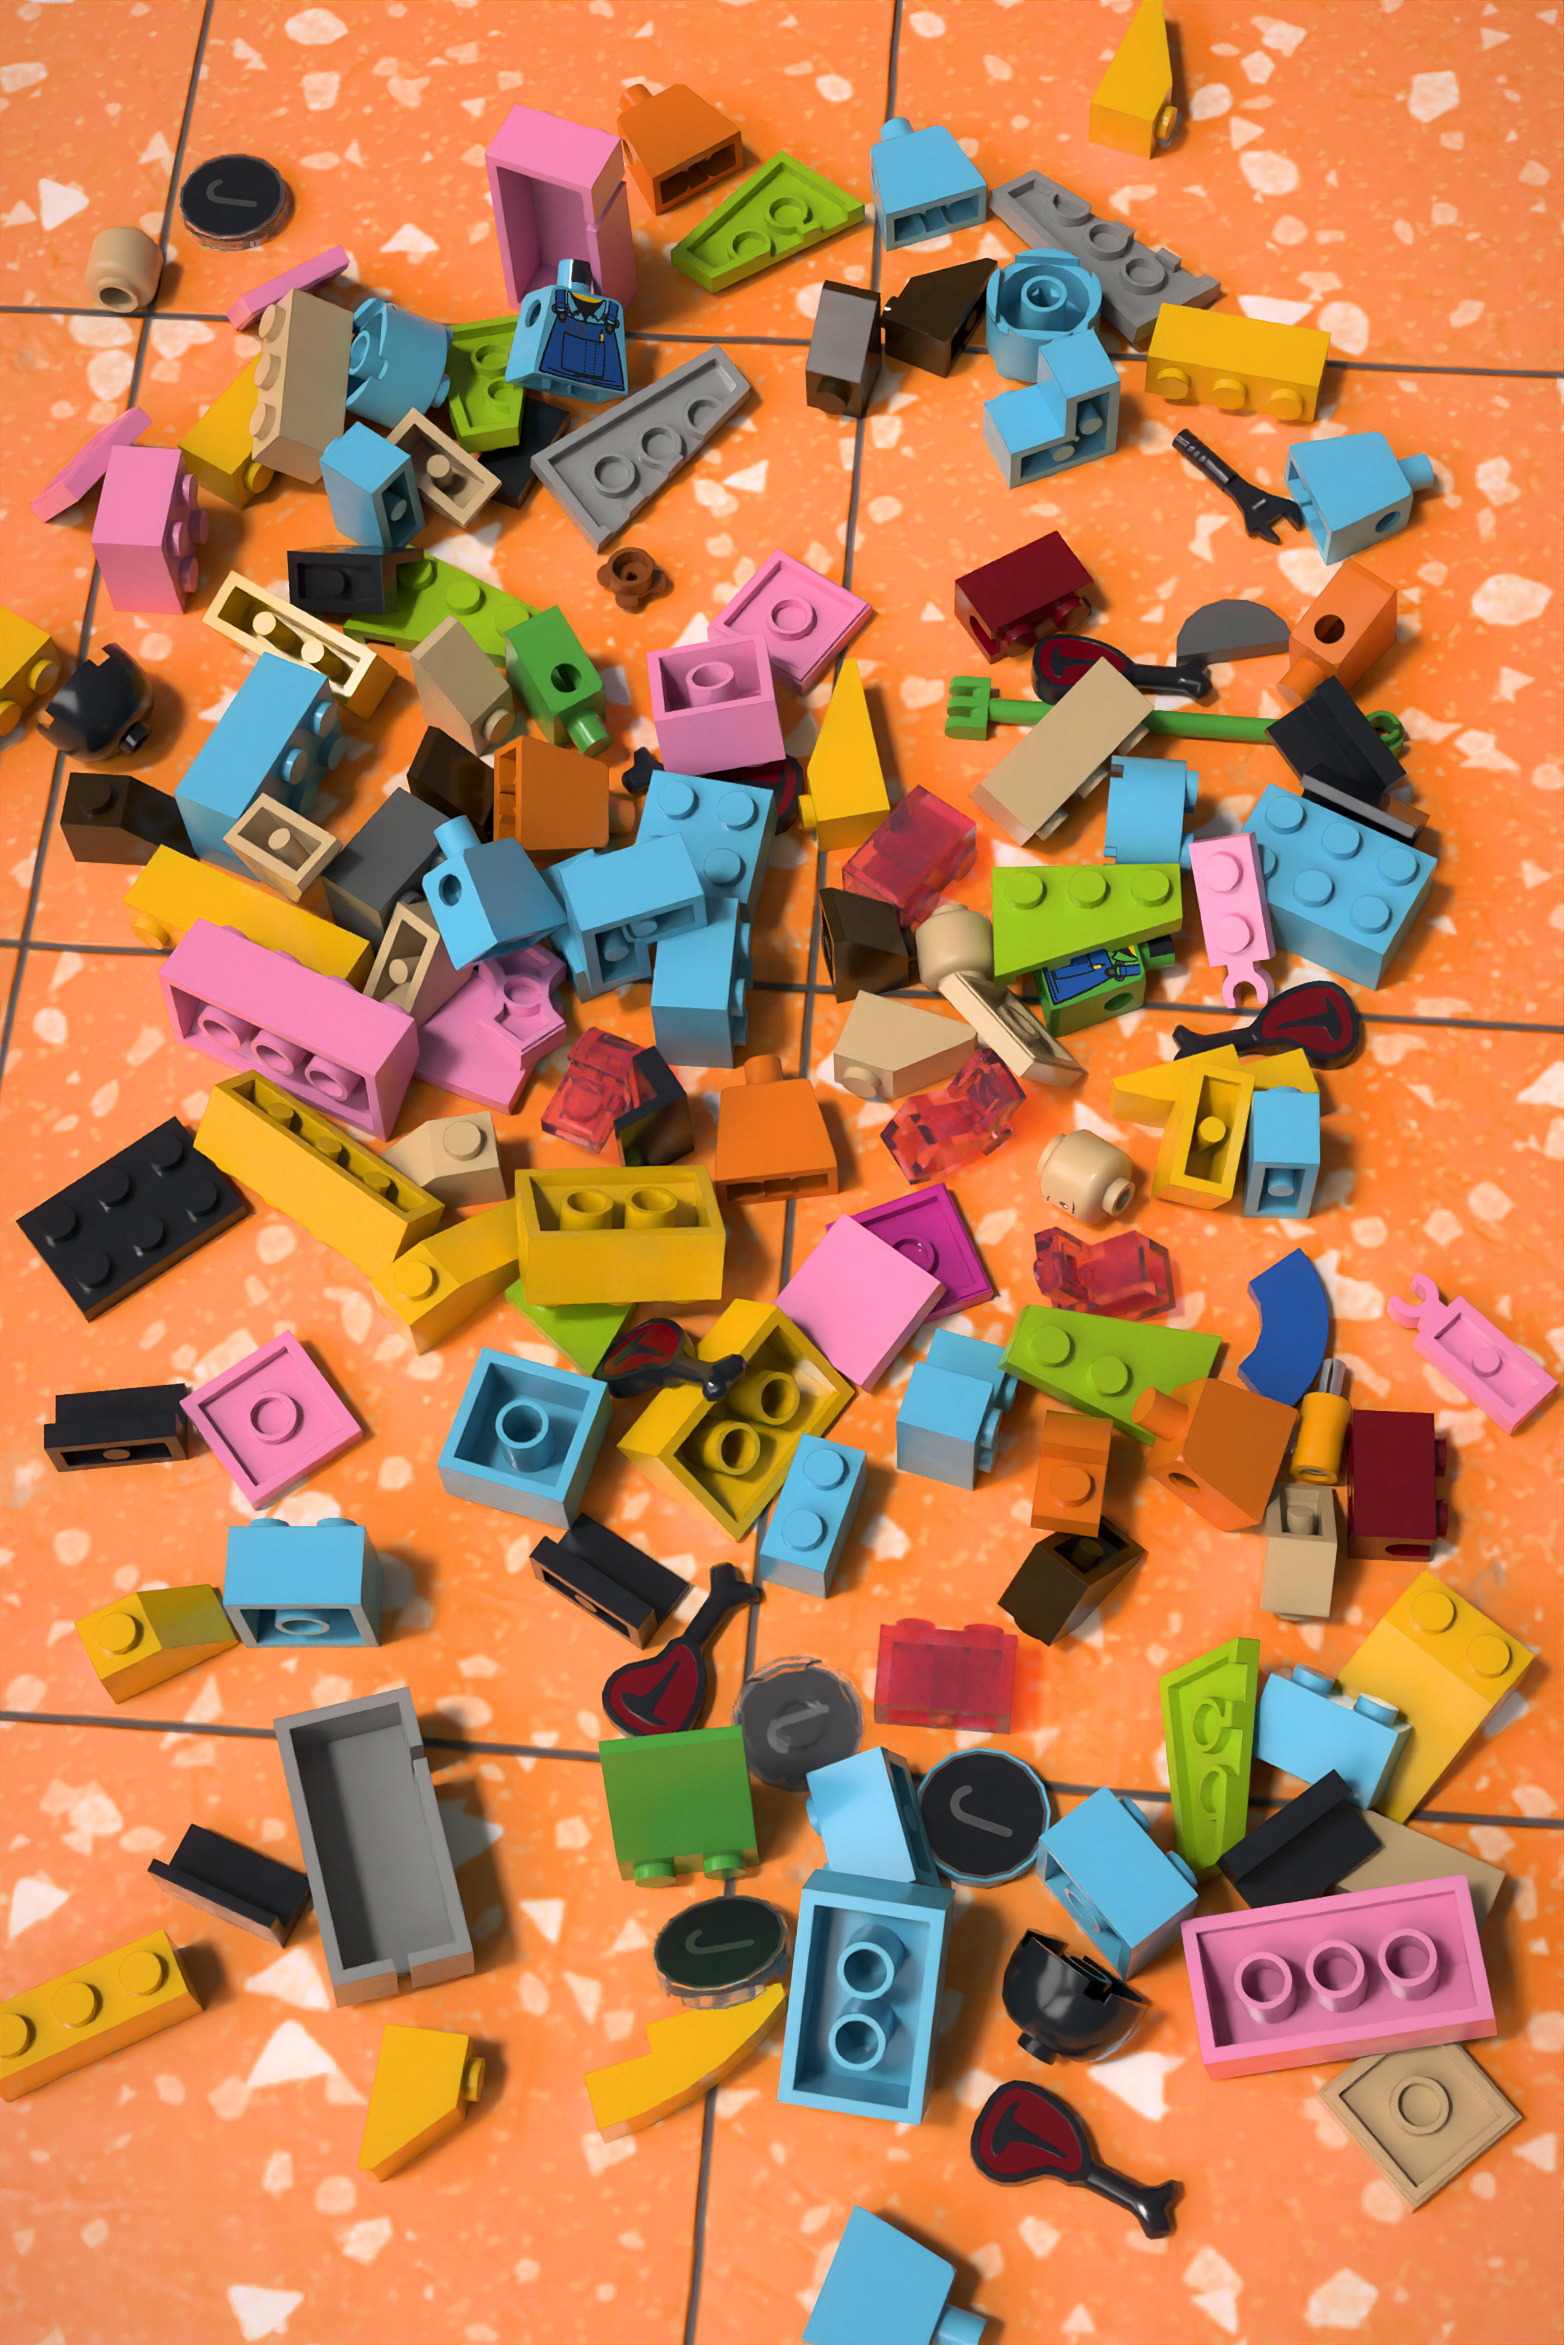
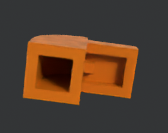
M1047 1410L1041 1441L1030 1528L1098 1538L1114 1419Z

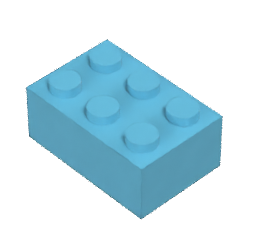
M266 651L263 652L174 791V796L196 857L260 882L256 875L226 844L223 838L262 793L302 817L307 816L313 808L317 798L318 786L328 770H335L339 766L345 754L347 743L328 676Z
M1269 783L1239 834L1256 833L1274 944L1368 989L1376 991L1429 897L1438 859Z
M822 1869L814 1870L802 1887L777 2102L921 2125L932 2096L956 1890Z

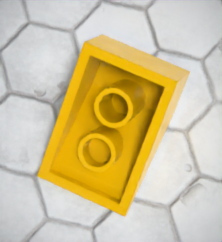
M1426 1569L1420 1573L1380 1620L1337 1676L1332 1689L1356 1700L1360 1693L1370 1694L1385 1700L1399 1709L1396 1719L1413 1726L1381 1802L1370 1808L1373 1812L1402 1825L1524 1681L1536 1656Z

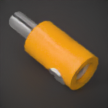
M1333 1358L1324 1360L1318 1392L1308 1393L1303 1397L1297 1434L1291 1446L1292 1456L1290 1458L1289 1473L1300 1481L1314 1485H1332L1337 1483L1339 1479L1352 1409L1351 1403L1340 1397L1346 1364L1339 1359H1335V1363Z

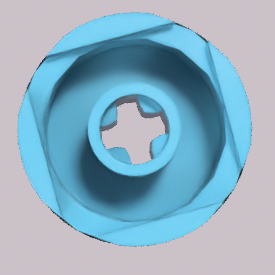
M1030 249L1015 255L1014 263L1008 265L1003 270H1001L1000 265L991 275L987 286L986 346L990 357L995 363V370L1003 378L1037 383L1038 348L1060 336L1074 335L1093 328L1099 339L1102 300L1101 284L1093 270L1091 276L1080 266L1079 258L1069 252L1058 249Z
M370 298L365 301L354 313L352 330L354 336L351 341L345 410L394 429L413 407L424 415L429 406L438 408L444 402L449 390L450 378L448 375L443 374L447 352L453 339V331L450 327L378 298Z
M1112 755L1111 772H1121L1123 776L1122 778L1110 777L1104 856L1116 857L1115 864L1180 863V875H1189L1192 863L1188 844L1194 841V833L1182 832L1183 813L1194 814L1197 802L1199 771L1186 770V760Z

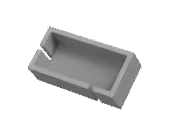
M409 1686L273 1719L337 2008L399 1993L397 1979L410 1975L414 1989L475 1973L472 1944L427 1758L424 1757L423 1742Z

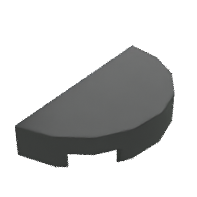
M1223 599L1202 606L1185 620L1177 636L1176 667L1186 665L1198 657L1205 664L1289 652V636L1291 632L1286 622L1266 606L1249 600Z

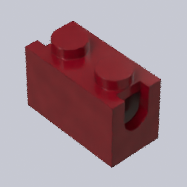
M1056 530L956 579L954 614L991 665L1007 656L1016 657L1027 652L1036 642L1047 635H1052L1058 631H1069L1080 625L1086 617L1092 614V605L1083 594L1093 590L1094 580Z
M1353 1410L1346 1436L1347 1559L1428 1562L1430 1559V1545H1435L1436 1540L1446 1539L1448 1505L1447 1500L1436 1499L1435 1477L1445 1476L1447 1445L1445 1437H1435L1434 1413Z

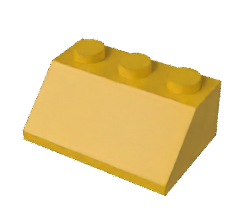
M707 1165L515 1169L519 1272L526 1305L562 1308L570 1304L607 1303L614 1306H627L635 1302L653 1301L691 1304L699 1300L721 1299L726 1231Z
M735 1298L695 1349L697 1351V1359L707 1362L718 1361L730 1354L742 1355L747 1363L745 1376L730 1388L728 1396L721 1402L707 1401L702 1394V1387L686 1383L673 1388L663 1387L617 1444V1447L658 1490L730 1540L738 1542L784 1484L802 1433L820 1438L854 1395L855 1391L778 1305Z

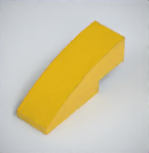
M1230 1044L1112 1078L1109 1107L1113 1118L1148 1127L1165 1129L1189 1066L1194 1059L1255 1074L1256 1079L1253 1091H1267L1279 1086L1294 1087L1302 1091V1093L1320 1094V1090L1302 1048L1242 1065L1234 1045Z
M782 1983L773 1984L646 2024L644 2026L652 2053L583 2074L598 2130L604 2144L657 2123L688 2106L728 2077L764 2042L788 2012Z

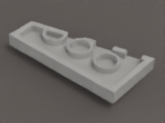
M1035 169L993 189L991 192L989 208L1032 249L1051 248L1069 252L1080 259V266L1091 276L1093 270L1101 284V314L1132 344L1154 333L1162 302L1200 309L1217 300L1221 282L1206 273L1198 279L1180 268L1181 258L1163 247L1156 253L1134 240L1135 230L1119 220L1111 222L1096 217L1090 213L1091 203Z
M717 344L533 455L530 468L598 555L747 401L750 396L751 386Z

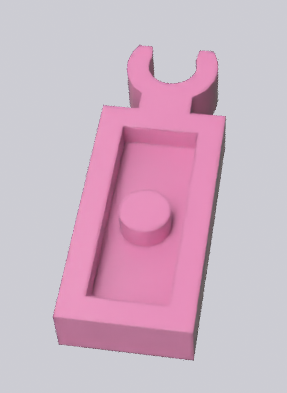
M1248 832L1195 840L1188 844L1209 966L1227 965L1229 976L1225 979L1222 986L1223 1001L1227 1008H1235L1241 1004L1242 998L1239 987L1241 982L1246 981L1255 986L1259 1004H1266L1273 999L1274 983L1269 973L1261 968L1259 960L1271 959L1276 955L1256 833Z
M1416 1273L1412 1277L1409 1287L1414 1294L1422 1299L1423 1303L1421 1305H1407L1396 1294L1389 1298L1386 1310L1392 1320L1403 1327L1418 1328L1421 1331L1415 1336L1412 1348L1509 1435L1555 1393L1558 1382L1463 1297L1459 1295L1448 1307L1439 1301L1438 1288L1428 1276Z

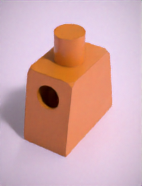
M635 84L626 89L620 97L619 107L623 113L617 119L618 137H621L623 160L650 209L656 216L743 169L741 130L685 84H675L655 96L643 84Z
M1348 557L1290 633V670L1276 685L1281 696L1293 706L1298 707L1306 701L1315 687L1333 675L1336 676L1348 693L1396 642L1398 589Z
M524 735L494 751L493 841L509 837L517 840L532 863L562 862L592 848L595 853L605 849L609 842V833L626 836L632 830L635 821L634 804L628 799L609 797V769L604 762Z
M758 1055L749 1058L744 1063L746 1085L726 1087L721 1090L715 1159V1181L719 1208L839 1194L836 1156L812 1083L804 1078L784 1080L781 1059L777 1056Z
M1204 1377L1177 1386L1170 1396L1154 1387L1147 1388L1137 1399L1132 1410L1131 1419L1135 1424L1156 1435L1146 1463L1149 1474L1215 1528L1226 1533L1261 1523L1298 1410L1215 1378Z

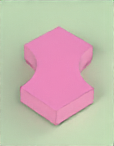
M539 943L528 950L479 964L478 976L491 989L494 995V1002L479 1017L476 1038L519 1071L564 1043L566 1038L565 1021L553 1009L549 998L555 988L566 980L567 964Z

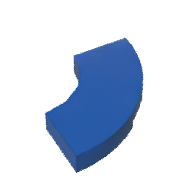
M1300 1247L1248 1283L1247 1293L1259 1312L1261 1333L1256 1348L1238 1366L1237 1376L1250 1392L1284 1403L1295 1409L1303 1401V1397L1311 1390L1319 1374L1325 1355L1329 1328L1328 1308L1322 1284L1310 1260Z

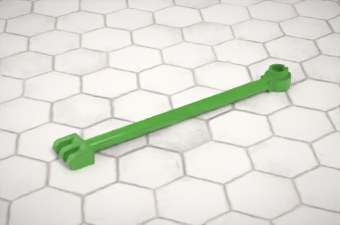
M955 676L951 678L949 685V694L953 697L948 699L947 714L950 717L946 719L944 732L953 739L986 741L988 722L1037 725L1054 705L1043 701L991 698L992 678ZM1152 710L1141 723L1149 730L1148 734L1271 743L1264 731L1279 719ZM1379 710L1365 716L1375 730L1389 733V735L1380 737L1397 759L1404 743L1405 729L1402 723L1393 713Z

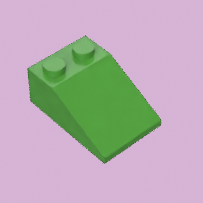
M742 1725L598 1741L616 1859L622 1881L635 1880V1885L638 1887L654 1888L676 1882V1875L704 1872V1877L707 1879L723 1880L742 1876L746 1873V1867L760 1865L752 1787Z

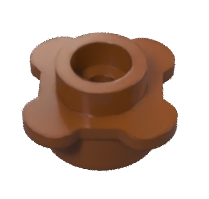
M626 547L613 553L607 564L602 565L598 569L597 581L601 586L608 587L614 593L617 606L623 609H632L638 605L639 600L649 593L661 592L666 586V575L663 571L654 569L653 560L645 550L636 547ZM630 577H636V578H637V579L634 580V581H628V580H626L627 578H630Z

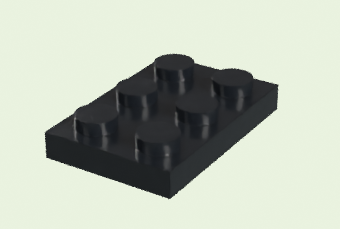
M176 1116L164 1122L16 1220L21 1232L88 1323L248 1216L243 1203L207 1156L193 1147L194 1139Z

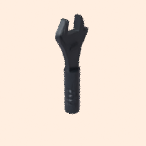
M1183 429L1174 438L1172 446L1219 489L1232 498L1243 516L1245 531L1249 538L1258 535L1263 540L1278 545L1280 537L1272 530L1270 525L1283 517L1297 532L1302 529L1300 508L1296 502L1269 494L1249 484L1189 429Z

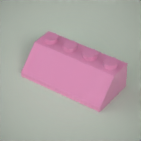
M199 917L157 972L175 1041L241 1073L255 1069L297 1100L386 1142L395 1127L420 1054L415 1019L405 1009L393 1002L383 1001L380 1003L357 992L349 982L338 976L325 977L304 967L297 958L285 951L277 950L272 952L251 942L246 935L234 927L228 925L219 927Z
M1466 1874L1180 1921L1203 2065L1211 2080L1497 2035L1495 2015Z

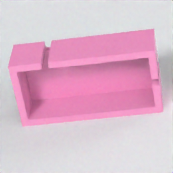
M515 103L484 154L509 307L520 311L526 294L549 285H557L559 261L578 259L590 262L592 273L591 294L618 300L623 307L624 317L638 293L627 187L626 182L622 181L625 169L621 137L609 134L600 128H590L559 118L548 111H538Z

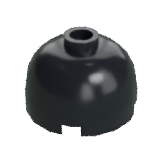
M116 642L107 644L102 648L110 657L101 665L97 666L88 659L62 686L45 710L54 718L51 725L38 723L37 730L39 734L72 759L87 763L101 762L111 759L120 751H124L128 756H132L152 734L153 729L146 724L154 708L152 685L145 670Z
M1027 1928L1014 1949L1004 1971L1002 1999L1007 2015L1023 2031L1017 2043L1029 2054L1049 2065H1053L1058 2056L1077 2063L1100 2061L1118 2051L1133 2034L1148 2010L1147 2005L1141 2004L1142 1997L1120 1978L1086 1955L1083 1959L1068 1952H1063L1059 1956L1066 1943L1038 1929Z

